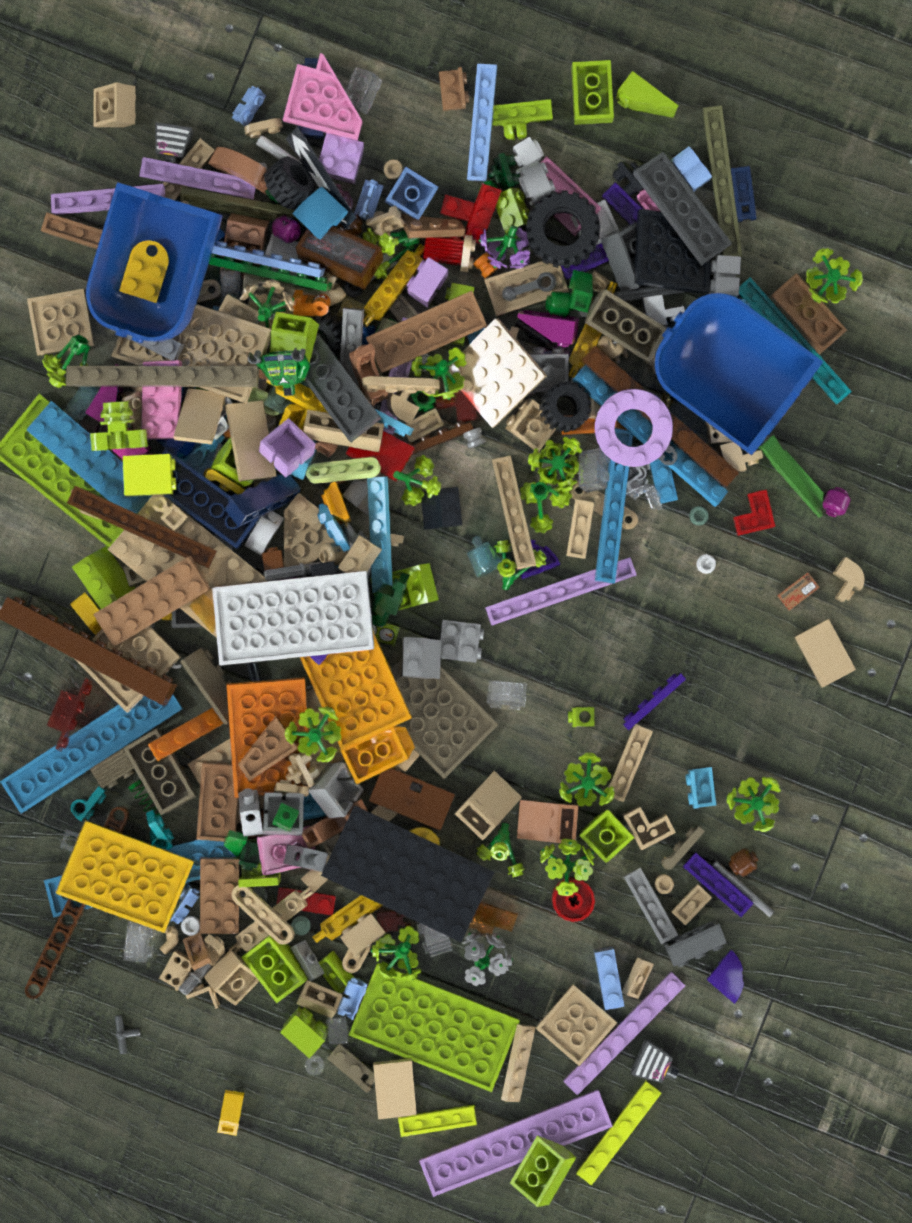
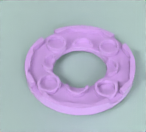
M640 389L622 390L609 397L601 406L595 421V435L601 450L614 462L631 467L643 466L658 459L667 449L673 432L672 417L665 403L655 394ZM630 409H638L645 412L653 425L650 439L645 444L637 447L623 444L615 433V422L618 416Z

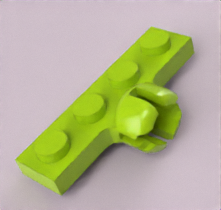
M549 99L494 105L492 126H503L504 136L508 140H515L514 129H516L517 137L523 139L527 136L528 123L553 120L552 101Z

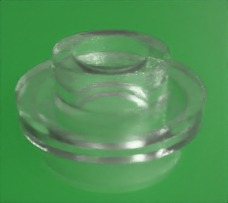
M316 1055L311 1056L310 1059L308 1058L305 1063L306 1071L311 1075L320 1074L324 1069L323 1059ZM312 1062H317V1063H318V1067H317V1068H313V1067L311 1066V1063H312Z

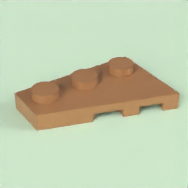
M401 214V219L405 222L403 228L408 238L457 237L465 235V228L459 220L423 216L416 220L408 215Z
M275 716L238 763V766L250 781L298 749L295 742L293 744L287 742L285 728Z

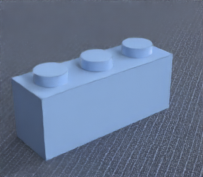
M613 947L594 950L605 1010L624 1007Z

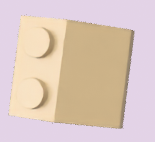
M116 82L95 88L94 127H127L135 125V86Z
M231 949L204 976L213 991L235 1006L259 982L241 956Z

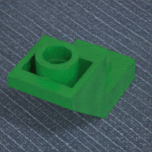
M573 270L569 289L573 290L568 308L588 313L593 295L592 274Z

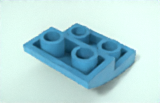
M320 187L302 202L292 214L321 240L333 225L337 226L348 211L324 187Z
M320 504L317 515L320 523L325 524L328 536L331 539L333 538L336 545L340 546L344 552L351 549L350 542L334 515L330 514L326 505Z

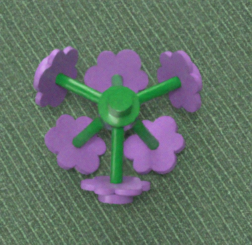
M511 225L509 232H506L504 237L487 238L486 229H484V234L480 235L481 239H479V242H481V246H485V252L493 256V258L488 256L493 268L500 269L501 266L507 268L506 265L500 262V260L506 258L507 247L513 248L515 252L510 257V268L520 269L530 262V251H522L523 247L529 245L527 232H523L521 228Z

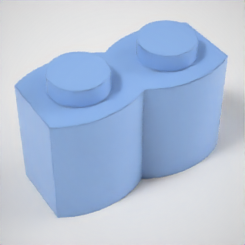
M689 146L670 160L693 192L712 178L707 168Z

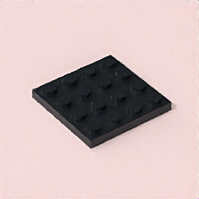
M639 209L637 211L634 284L707 295L710 291L711 260L701 266L662 212Z

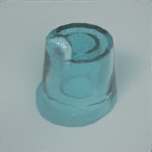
M475 536L472 539L475 548L470 550L467 556L477 578L497 569L498 563L502 562V560L489 542L482 543L481 538Z

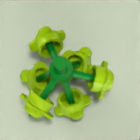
M567 437L563 438L565 442L563 446L560 443L556 444L552 440H547L546 446L541 450V453L538 452V448H535L534 452L529 454L528 464L531 465L532 471H535V468H539V482L552 485L558 484L555 488L556 491L568 492L577 483V480H572V478L575 477L577 472L583 470V465L579 464L577 456H574L577 452L582 453V449L579 447L580 443L575 438L569 439ZM568 454L572 455L570 458L564 460V458ZM543 463H549L552 467L542 468ZM556 470H559L561 475V478L559 480L556 479Z

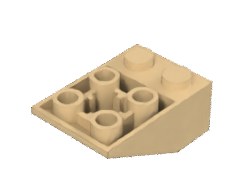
M493 771L456 810L455 815L479 838L484 840L522 796Z

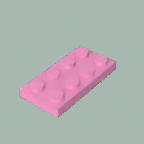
M180 360L143 362V366H182V362ZM142 387L141 429L147 430V440L174 439V432L181 413V387Z

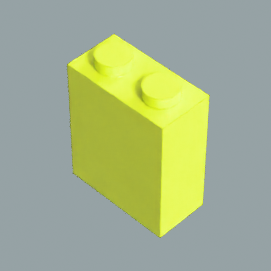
M170 454L123 456L124 495L173 494V490H176L177 487L176 478H173L172 470H176L175 458L172 459Z

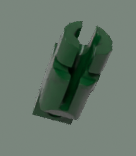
M402 572L400 578L395 579L393 586L382 584L377 589L371 606L373 625L385 626L391 614L396 616L401 607L409 574Z

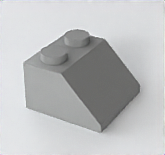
M404 637L402 639L401 678L440 679L441 640Z

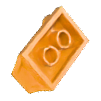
M336 481L332 482L328 489L324 490L325 494L321 495L323 502L328 506L330 514L334 515L339 525L351 522L339 486Z
M393 726L345 749H340L355 783L359 784L408 760L415 745L406 727Z

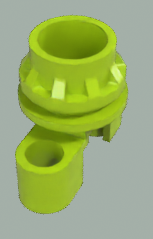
M129 401L103 403V410L100 416L104 418V421L100 422V425H108V432L90 433L91 451L148 447L146 429L128 430V423L135 422L134 419H130V416H133V411L129 408Z

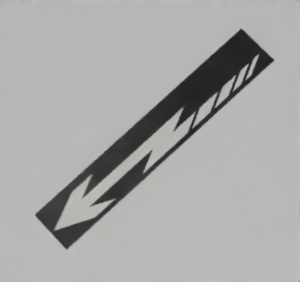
M296 127L286 140L302 165L306 168L317 188L324 187L348 211L346 216L340 221L345 230L356 219V216L299 128Z

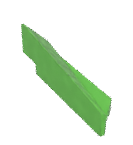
M774 435L771 436L759 449L818 518L822 517V490L792 456L782 449Z

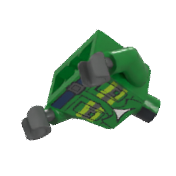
M294 348V350L272 351L263 355V357H261V351L256 350L254 355L252 352H249L248 355L249 363L256 364L273 386L283 385L284 396L296 394L294 385L304 381L310 369V363L305 355L306 350L304 348L301 350Z

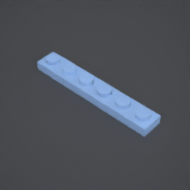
M477 64L467 174L468 181L487 182L497 65Z
M216 241L212 251L213 254L319 278L324 276L325 268L320 267L319 263L309 262L305 264L301 263V259L298 258L287 260L283 259V255L275 253L269 256L265 255L264 251L253 249V252L245 250L246 247L240 245L229 247L226 242Z

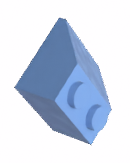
M405 167L386 198L385 203L391 207L396 206L403 214L419 220L437 191L438 186Z

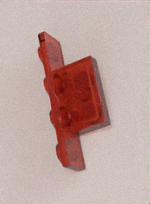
M85 678L78 696L63 690L61 691L47 723V727L62 732L55 747L59 752H62L63 748H67L70 740L68 738L69 733L74 731L77 725L76 717L84 709L85 703L83 701L85 696H89L93 685H91V681L88 678Z

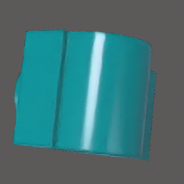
M98 786L88 800L84 798L75 800L71 804L72 814L80 821H84L85 818L89 820L95 812L93 810L97 803L100 805L106 798L104 793L107 789ZM78 802L85 805L83 813L78 812L76 809Z
M153 810L147 812V821L151 828L149 832L151 845L165 850L172 848L171 839L174 837L171 830L164 827L165 824L160 815L157 816Z

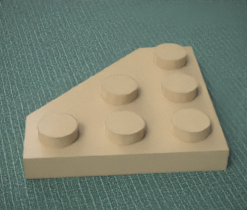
M286 508L284 510V565L290 567L300 565V563H314L319 558L322 545L335 542L334 539L328 536L325 524L317 532Z

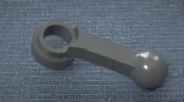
M544 272L533 282L517 287L506 286L502 291V296L506 301H513L517 295L536 289L550 292L555 289L557 279L552 273ZM548 276L551 279V285L545 288L542 285V279Z

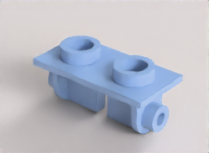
M252 86L248 88L241 99L246 104H238L232 113V119L236 122L239 121L244 127L248 125L258 108L263 104L266 95L258 87Z
M365 180L354 215H358L364 220L373 218L384 186L378 184L375 180Z
M188 883L185 884L171 916V922L172 920L177 924L183 922L190 911L185 905L193 907L199 898L198 894L200 891L195 888L192 889Z
M352 977L348 981L344 994L349 995V997H342L337 1008V1014L341 1016L346 1015L351 1020H353L358 1012L360 1001L366 992L367 984L360 978Z

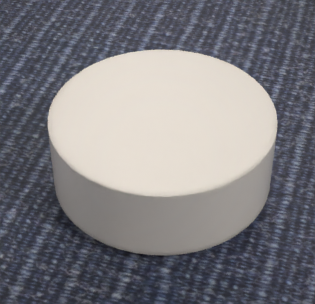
M195 916L186 917L181 923L182 931L189 936L197 934L200 931V920Z

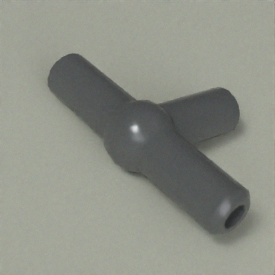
M118 1015L115 1016L119 1052L120 1054H127L126 1038L140 1036L141 1032L140 1028L124 1030L123 1017Z

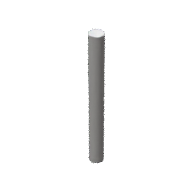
M717 860L712 864L714 869L768 917L774 913L768 905Z

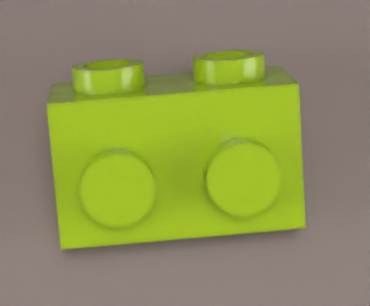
M510 188L501 192L497 201L496 209L505 233L509 232L511 225L520 228L528 222L530 211L526 207L524 202L525 196L520 188Z

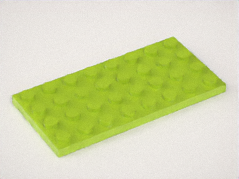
M38 394L1 440L0 461L107 547H110L124 530L104 520L82 514L78 508L67 504L74 486L80 487L103 499L106 498L26 430L50 403L41 394Z
M376 965L349 1036L404 1058H411L414 1062L492 1092L520 1019L415 978L408 981L406 978L401 979V975L405 973L397 970L394 971L397 974L396 978H385L380 974L379 967Z

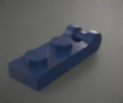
M750 166L731 168L738 222H743L746 219H750V221L756 220ZM748 206L749 212H742V207Z

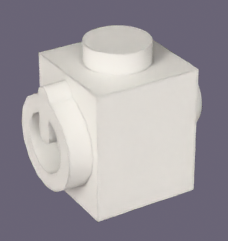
M530 137L513 146V152L516 155L514 158L519 167H524L537 160L541 161V157L544 156L537 140L534 139L532 141Z

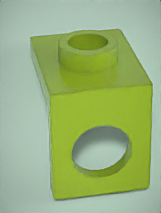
M571 707V711H568V723H571L572 727L594 726V707ZM583 711H587L590 714V720L585 723L579 719V715Z

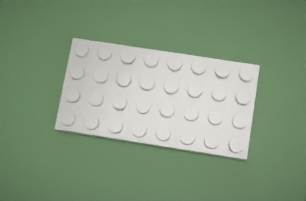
M367 571L212 588L219 665L374 649Z

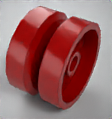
M569 877V883H575V886L579 889L578 892L570 895L572 898L575 895L576 901L571 902L569 900L570 896L559 895L555 886L552 893V904L557 914L564 920L571 922L582 921L593 911L595 904L594 893L589 884L584 880H576L575 877ZM565 879L558 882L556 886H558L561 882H564Z

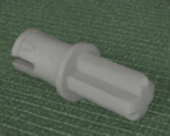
M208 963L194 972H190V976L179 987L180 992L188 995L197 984H201V980L212 969L210 964Z

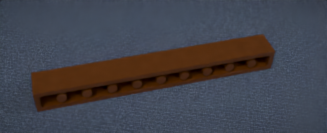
M595 345L579 361L586 365L616 393L626 389L646 391ZM635 409L652 424L651 419L645 412ZM670 412L673 422L671 441L721 486L727 487L739 472Z
M20 597L6 598L0 610V620L161 705H168L177 687V684L172 682L173 678L170 676L156 674V669L148 665L146 667L139 665V660L131 656L129 659L122 656L124 652L116 648L112 650L107 648V643L99 639L96 641L90 639V634L81 630L80 632L73 630V625L67 622H63V624L58 622L56 616L49 613L47 615L41 613L42 609L31 604L29 607L24 604L25 600Z

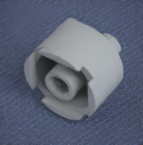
M537 160L516 170L517 174H521L518 180L526 198L531 197L532 199L529 202L531 206L536 202L539 203L545 195L547 198L551 197V192L556 191L552 180L548 181L546 176L548 170L544 162L539 163Z

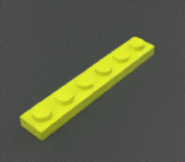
M645 1080L614 1121L613 1127L607 1130L576 1171V1174L592 1185L662 1093Z

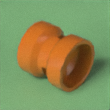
M488 252L484 253L473 263L476 269H480L481 275L485 279L498 270V268H493V265L490 264L491 260L488 259V256H491Z

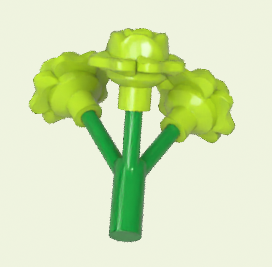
M425 455L416 457L415 470L405 474L395 471L393 474L395 479L404 481L407 486L401 497L405 505L415 506L417 503L422 502V497L424 496V492H422L420 487H413L409 482L419 484L422 488H425L429 498L432 495H438V492H440L441 482L438 481L437 476H434L429 481H420L411 477L416 473L422 474L425 478L428 475H433L435 466L432 459L427 458Z

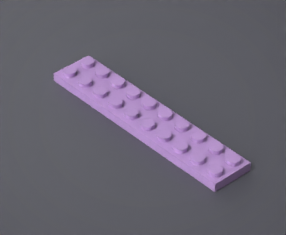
M597 1089L421 1158L419 1162L434 1197L521 1163L538 1135L564 1146L613 1126Z

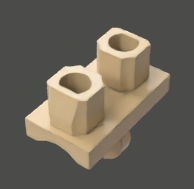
M396 206L389 208L388 213L375 212L373 218L366 220V225L372 227L376 235L379 234L381 236L387 233L390 236V231L404 227L405 222L401 219L402 212Z
M301 752L288 755L292 765L287 767L290 772L286 775L287 780H294L295 784L301 782L303 786H314V780L320 776V773L314 766L309 769L306 768L305 764L312 760L311 756Z

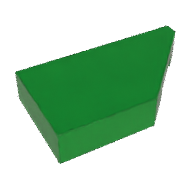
M229 830L224 839V846L238 857L247 842L248 836Z

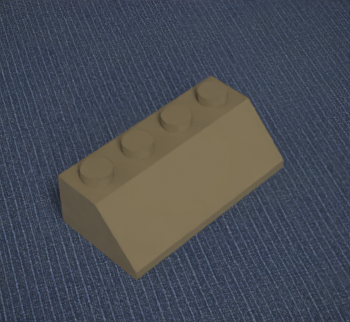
M606 289L598 291L589 307L585 320L586 324L650 363L664 339L662 335L667 329Z
M200 648L180 662L225 725L229 724L226 684L232 682L225 680L223 677L225 672L220 665L215 666L212 661L214 657L208 649Z

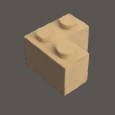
M640 806L622 814L641 850L676 833L666 814L648 822Z

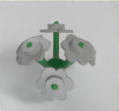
M474 932L468 933L465 936L466 940L462 941V944L470 942V945L465 946V958L467 960L473 959L475 964L471 969H466L465 980L468 983H472L474 986L484 984L486 981L484 977L485 972L481 969H485L487 966L489 971L494 973L495 976L505 974L508 971V966H512L513 958H511V954H507L506 949H504L505 958L500 953H497L495 957L489 958L488 956L494 946L496 948H505L506 945L499 934H486L487 942L490 944L487 951L484 950L485 946L483 943L475 940L481 937V934L476 935Z

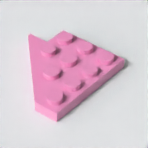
M320 53L316 69L297 64L283 122L358 141L363 123L362 119L325 56Z

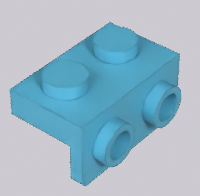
M712 767L688 769L689 774L685 776L687 786L690 785L691 793H688L689 805H692L694 809L715 806L716 798Z

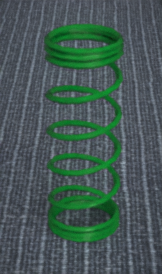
M141 780L136 781L128 787L130 792L142 789L135 796V799L147 795L139 803V805H143L145 803L150 802L143 809L144 812L151 810L153 808H155L153 811L157 809V807L154 806L150 809L145 810L153 802V800H149L141 804V802L148 797L149 793L137 797L145 789V786L133 790L136 786L142 783Z

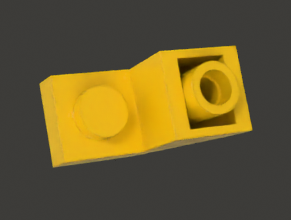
M84 592L70 605L89 629L97 635L102 628L93 614L98 612L99 608Z
M225 1090L218 1127L219 1133L237 1135L244 1093Z

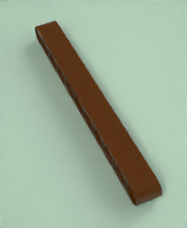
M117 806L112 809L104 827H112L116 832L122 833L130 816L128 808ZM117 810L124 812L123 820L116 818L115 813ZM68 898L26 984L25 994L27 997L36 999L45 991L86 904L82 903L78 907L74 905L72 899ZM69 914L73 917L74 921L72 924H68L65 921V915ZM57 932H62L65 935L64 941H59L56 938ZM49 949L56 952V958L52 959L48 956ZM40 967H45L48 970L47 976L40 974ZM32 984L39 987V993L32 992Z

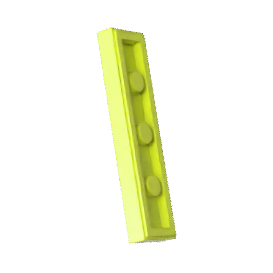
M474 1105L398 1117L401 1137L477 1125Z

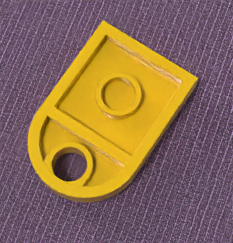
M147 240L138 243L131 251L119 291L157 303L169 265V256L166 249L155 241ZM150 245H155L158 249L157 254L153 257L147 254V248Z

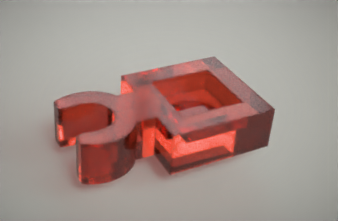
M396 911L377 913L378 923L385 932L398 931V925L402 927L411 926V923L403 922V918L406 916L402 914L397 916Z

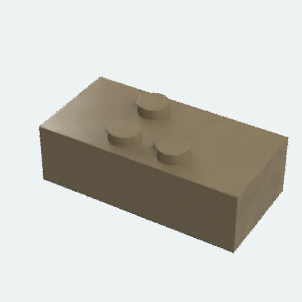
M155 729L123 749L159 813L166 815L198 795L174 753L160 761H157L148 744L163 736L160 729Z

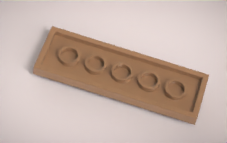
M470 291L366 337L368 344L371 343L375 349L374 358L381 373L415 359L417 356L424 355L485 328L487 324L473 292Z
M190 555L93 615L112 646L115 647L211 588Z

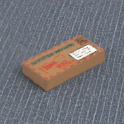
M807 572L778 594L777 597L786 609L790 611L820 587Z

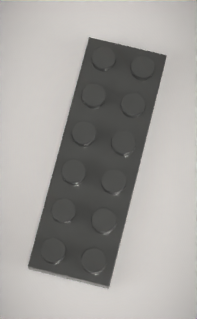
M664 152L633 172L635 178L701 266L732 244Z
M317 332L309 362L310 369L305 381L348 441L352 443L382 418Z

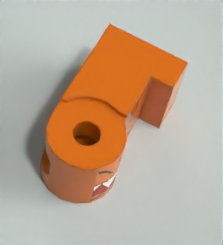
M295 290L293 295L295 299L293 315L324 316L329 310L331 300L328 295L323 293L316 296L303 295V290Z

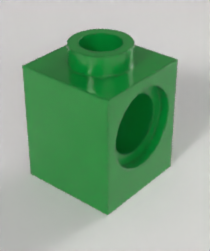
M423 392L410 393L409 395L415 405L420 407L419 412L423 410L425 413L434 408L433 404L436 403V400L432 395L428 396L427 402L420 403L417 397Z
M281 803L272 824L290 832L299 811Z

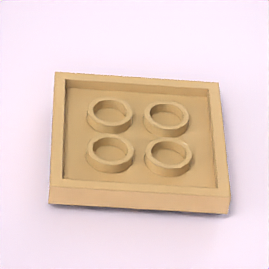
M85 289L27 299L37 356L59 353L68 344L71 337L75 335L84 336L89 341L88 345L91 347L95 346Z
M572 984L535 1028L580 1066L617 1024V1021Z

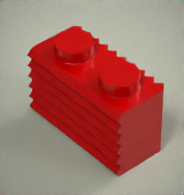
M459 236L426 238L423 260L426 261L429 257L437 263L461 266L464 240H461Z

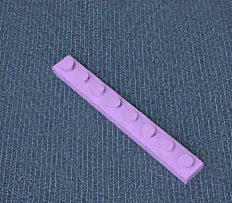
M630 557L618 561L615 583L636 576ZM595 569L485 608L492 626L602 588L611 583L595 581Z
M670 972L591 1052L585 1061L563 1080L564 1083L578 1095L685 985Z

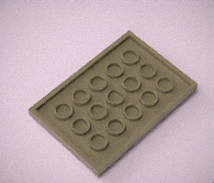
M401 659L391 668V671L412 718L396 726L406 727L415 745L414 750L445 779L498 724L441 666L440 679L401 678Z

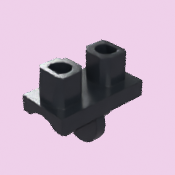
M625 161L617 164L618 168L612 176L618 182H621L625 177L629 179L630 183L623 188L629 196L644 189L633 175L634 171ZM635 162L630 164L634 171L644 165L641 164L638 167Z

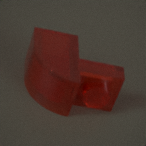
M458 390L459 392L454 393L455 398L450 400L443 399V396H439V399L436 400L437 409L456 407L457 422L477 419L475 403L472 397L464 391Z

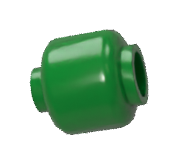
M553 291L550 295H547L546 310L549 311L550 315L567 317L570 311L574 310L568 308L571 298L570 293Z

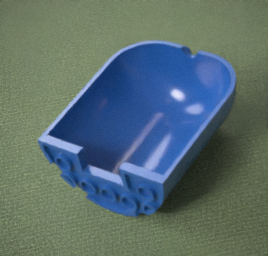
M117 182L87 282V304L93 317L104 327L115 330V335L127 338V335H131V340L142 344L144 340L150 342L166 341L183 332L193 317L223 216ZM142 241L158 242L166 249L169 256L168 269L157 303L119 291L131 251ZM150 245L147 248V254L151 257L155 256L158 252L155 245Z
M723 293L708 294L695 300L684 313L680 311L674 319L676 322L673 328L668 327L663 333L664 339L660 343L655 356L656 375L666 392L752 456L798 398L801 390L810 382L823 361L738 298Z

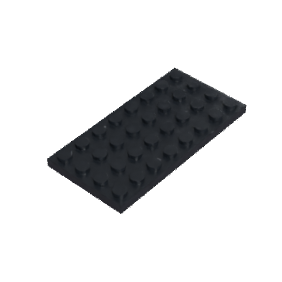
M354 805L321 876L452 939L462 942L495 872Z

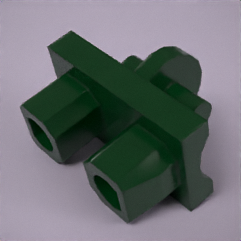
M505 153L498 154V157L493 159L494 165H491L492 172L488 174V178L495 179L496 184H501L502 190L506 191L520 183L518 180L520 174H511L509 168L516 165L513 155L505 156Z

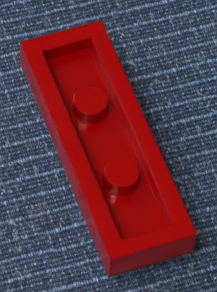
M484 183L481 185L465 229V235H472V240H476L478 244H481L479 239H481L480 235L484 234V229L487 232L501 193V189Z
M279 887L276 905L296 889ZM314 892V894L306 899L307 906L301 911L333 915L336 896Z

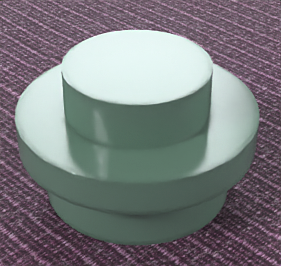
M701 506L694 507L689 514L690 521L697 526L705 524L709 517L708 511Z
M298 916L292 921L291 927L295 934L305 935L309 932L311 923L307 917Z

